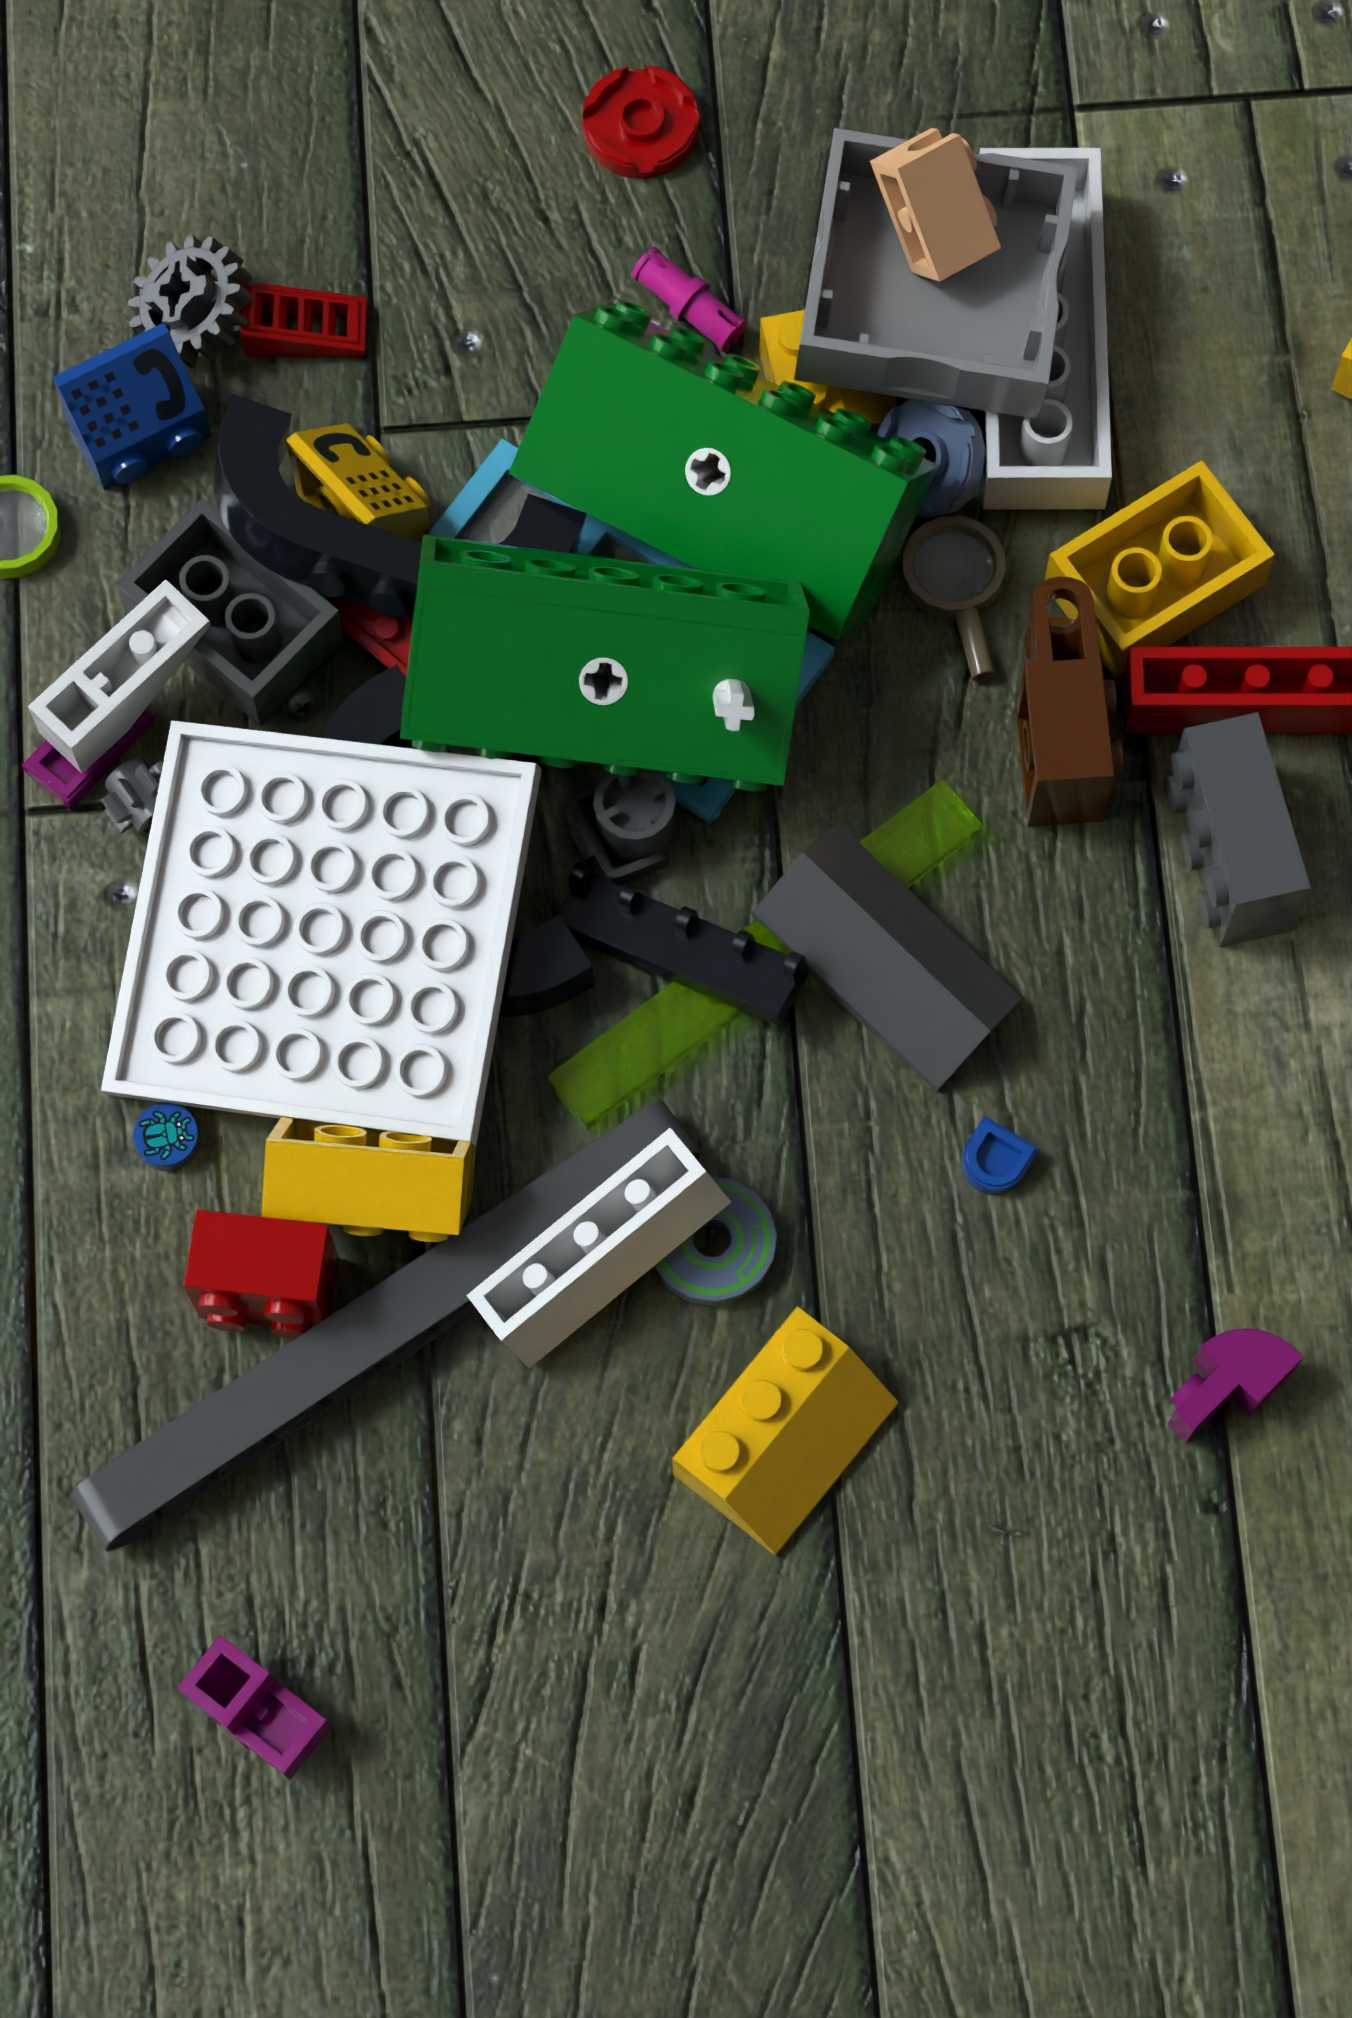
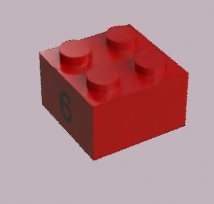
M196 1209L184 1288L199 1318L207 1319L206 1324L209 1327L224 1331L240 1332L245 1330L246 1323L272 1326L271 1333L284 1338L296 1339L331 1315L339 1256L327 1224Z

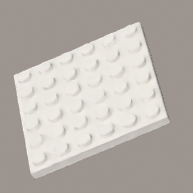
M171 720L101 1091L112 1096L277 1119L285 1116L299 1121L323 1125L354 1126L365 1131L378 1133L394 1131L411 1135L430 1136L432 1140L457 1143L458 1140L472 1141V1145L476 1146L542 769L537 763L497 758L488 759L480 756L429 752L420 749Z

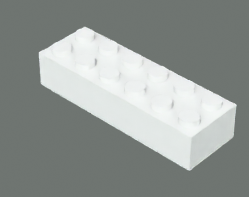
M980 148L979 154L996 153L1078 167L1068 243L1058 277L1057 298L1059 310L1048 388L1039 419L980 410L981 431L986 450L982 477L983 509H1105L1112 479L1101 148Z

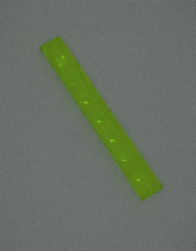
M942 779L859 843L906 888H909L982 833L983 824ZM754 920L742 929L754 934L755 941L787 955L791 952L758 920ZM672 982L549 1074L547 1082L587 1131L745 1011Z

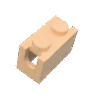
M930 128L870 161L912 273L940 282L1001 248L994 229L998 222L996 212L988 198L981 193L974 171L977 169L975 154L960 134L952 133L942 139L939 129Z

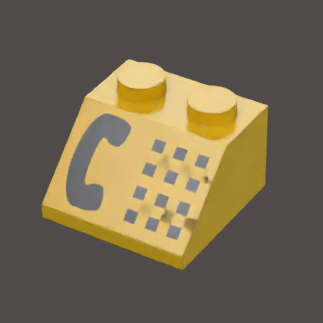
M349 423L295 432L286 439L297 494L308 504L418 542L423 540V535H427L431 531L428 507L431 506V502L427 494L414 479L407 477L402 480L390 468L391 459L371 435L363 439Z

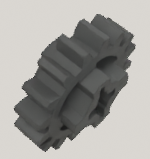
M187 235L183 249H180L170 241L166 244L165 248L166 258L162 261L152 256L148 258L147 262L152 272L148 277H135L134 283L142 289L141 296L129 299L127 306L139 314L129 322L130 328L138 334L161 323L171 328L170 335L183 363L190 368L195 366L198 353L213 361L216 359L215 345L220 341L229 346L235 343L230 331L234 325H247L249 320L240 313L242 306L253 303L255 296L243 288L253 280L251 273L241 266L244 260L229 247L223 246L211 236H208L202 243L194 235ZM211 269L216 271L218 280L211 275Z

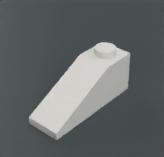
M165 579L28 706L39 733L83 774L128 732L210 627V621Z

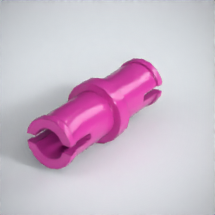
M656 246L649 249L648 254L650 256L645 253L640 258L632 271L631 277L636 281H640L670 306L669 314L676 320L682 322L686 319L714 342L722 352L727 351L730 345H734L747 326V321L737 316L709 293V284L701 277L697 276L692 279L664 256Z

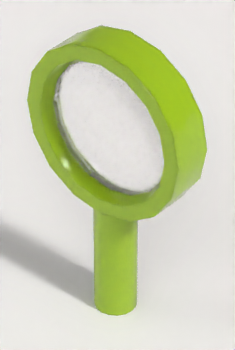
M18 475L0 476V579L22 578L40 570L54 556L61 540V519L50 493L36 481Z

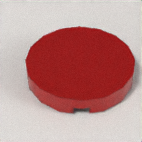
M644 65V70L635 69L629 71V66L613 70L595 83L584 101L582 132L588 151L602 167L622 177L647 179L667 174L685 162L697 144L700 116L694 93L679 76L661 67Z

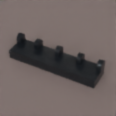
M580 862L575 864L570 873V892L556 916L560 914L576 941L778 1026H781L809 975L805 955L795 951H791L789 955L756 942L754 934L741 929L738 933H734L700 919L698 912L694 909L684 906L679 910L643 895L641 887L631 883H627L623 887L594 875L590 866Z

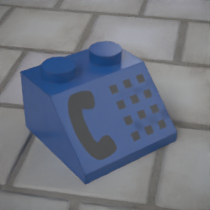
M164 323L53 377L70 431L103 490L116 483L127 484L144 475L149 467L171 456H185L197 449L203 440L211 437L205 409Z

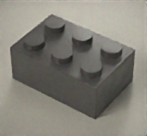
M203 498L116 583L126 614H129L165 579L210 621L211 625L183 662L260 726L345 641L339 610L311 587L286 579L254 560L234 540L227 530L219 511Z
M1256 712L1184 728L1178 750L1171 755L1172 770L1170 776L1165 777L1164 786L1171 812H1181L1187 833L1181 835V846L1187 868L1190 871L1198 869L1204 890L1198 892L1199 911L1206 929L1215 928L1220 947L1293 931L1311 886L1259 713Z

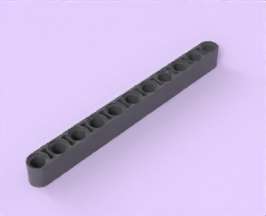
M657 1101L629 1117L462 1228L459 1235H451L447 1240L442 1241L81 1481L70 1493V1497L105 1551L117 1550L137 1539L477 1312L478 1310L466 1296L669 1128L674 1131L698 1160L701 1152L665 1102Z

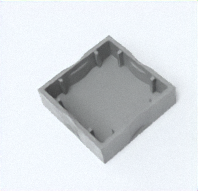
M834 128L794 380L1039 419L1049 384L1059 310L1057 298L1058 277L1068 243L1078 167L996 153L975 154L977 169L974 171L981 193L988 198L996 212L998 222L994 229L1001 248L939 282L911 272L870 163L871 160L908 140Z

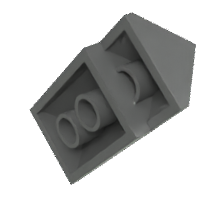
M838 822L800 853L751 914L789 950L805 955L809 976L936 1091L942 1087L1022 1000V997Z

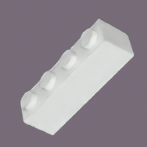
M669 1128L466 1296L501 1342L530 1369L729 1205L731 1201L674 1131Z

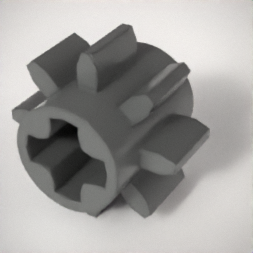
M134 758L118 766L107 777L105 787L110 794L103 797L101 802L106 807V813L121 833L134 826L141 836L150 835L163 767L162 760L150 768L143 758Z

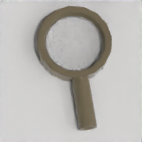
M962 515L940 516L923 523L909 537L902 554V584L910 600L926 614L944 620H956L972 680L975 682L986 681L996 675L979 613L984 612L998 598L1006 572L1005 551L996 534L980 521Z

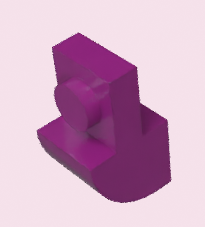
M1235 1329L1211 1338L1200 1347L1193 1361L1208 1378L1205 1380L1196 1372L1173 1395L1170 1401L1177 1409L1174 1411L1167 1426L1187 1443L1230 1399L1251 1416L1295 1372L1303 1356L1282 1338L1257 1329Z
M219 1635L177 1687L187 1699L246 1748L251 1749L289 1780L292 1779L333 1727L327 1719L276 1681L269 1672L221 1635Z

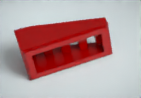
M248 284L243 287L255 296L253 303L242 306V315L249 320L246 326H241V338L245 356L366 357L367 297L271 284ZM262 315H273V327L262 326ZM287 315H298L297 330L287 329ZM312 315H323L322 334L311 332ZM336 315H348L347 337L335 335Z

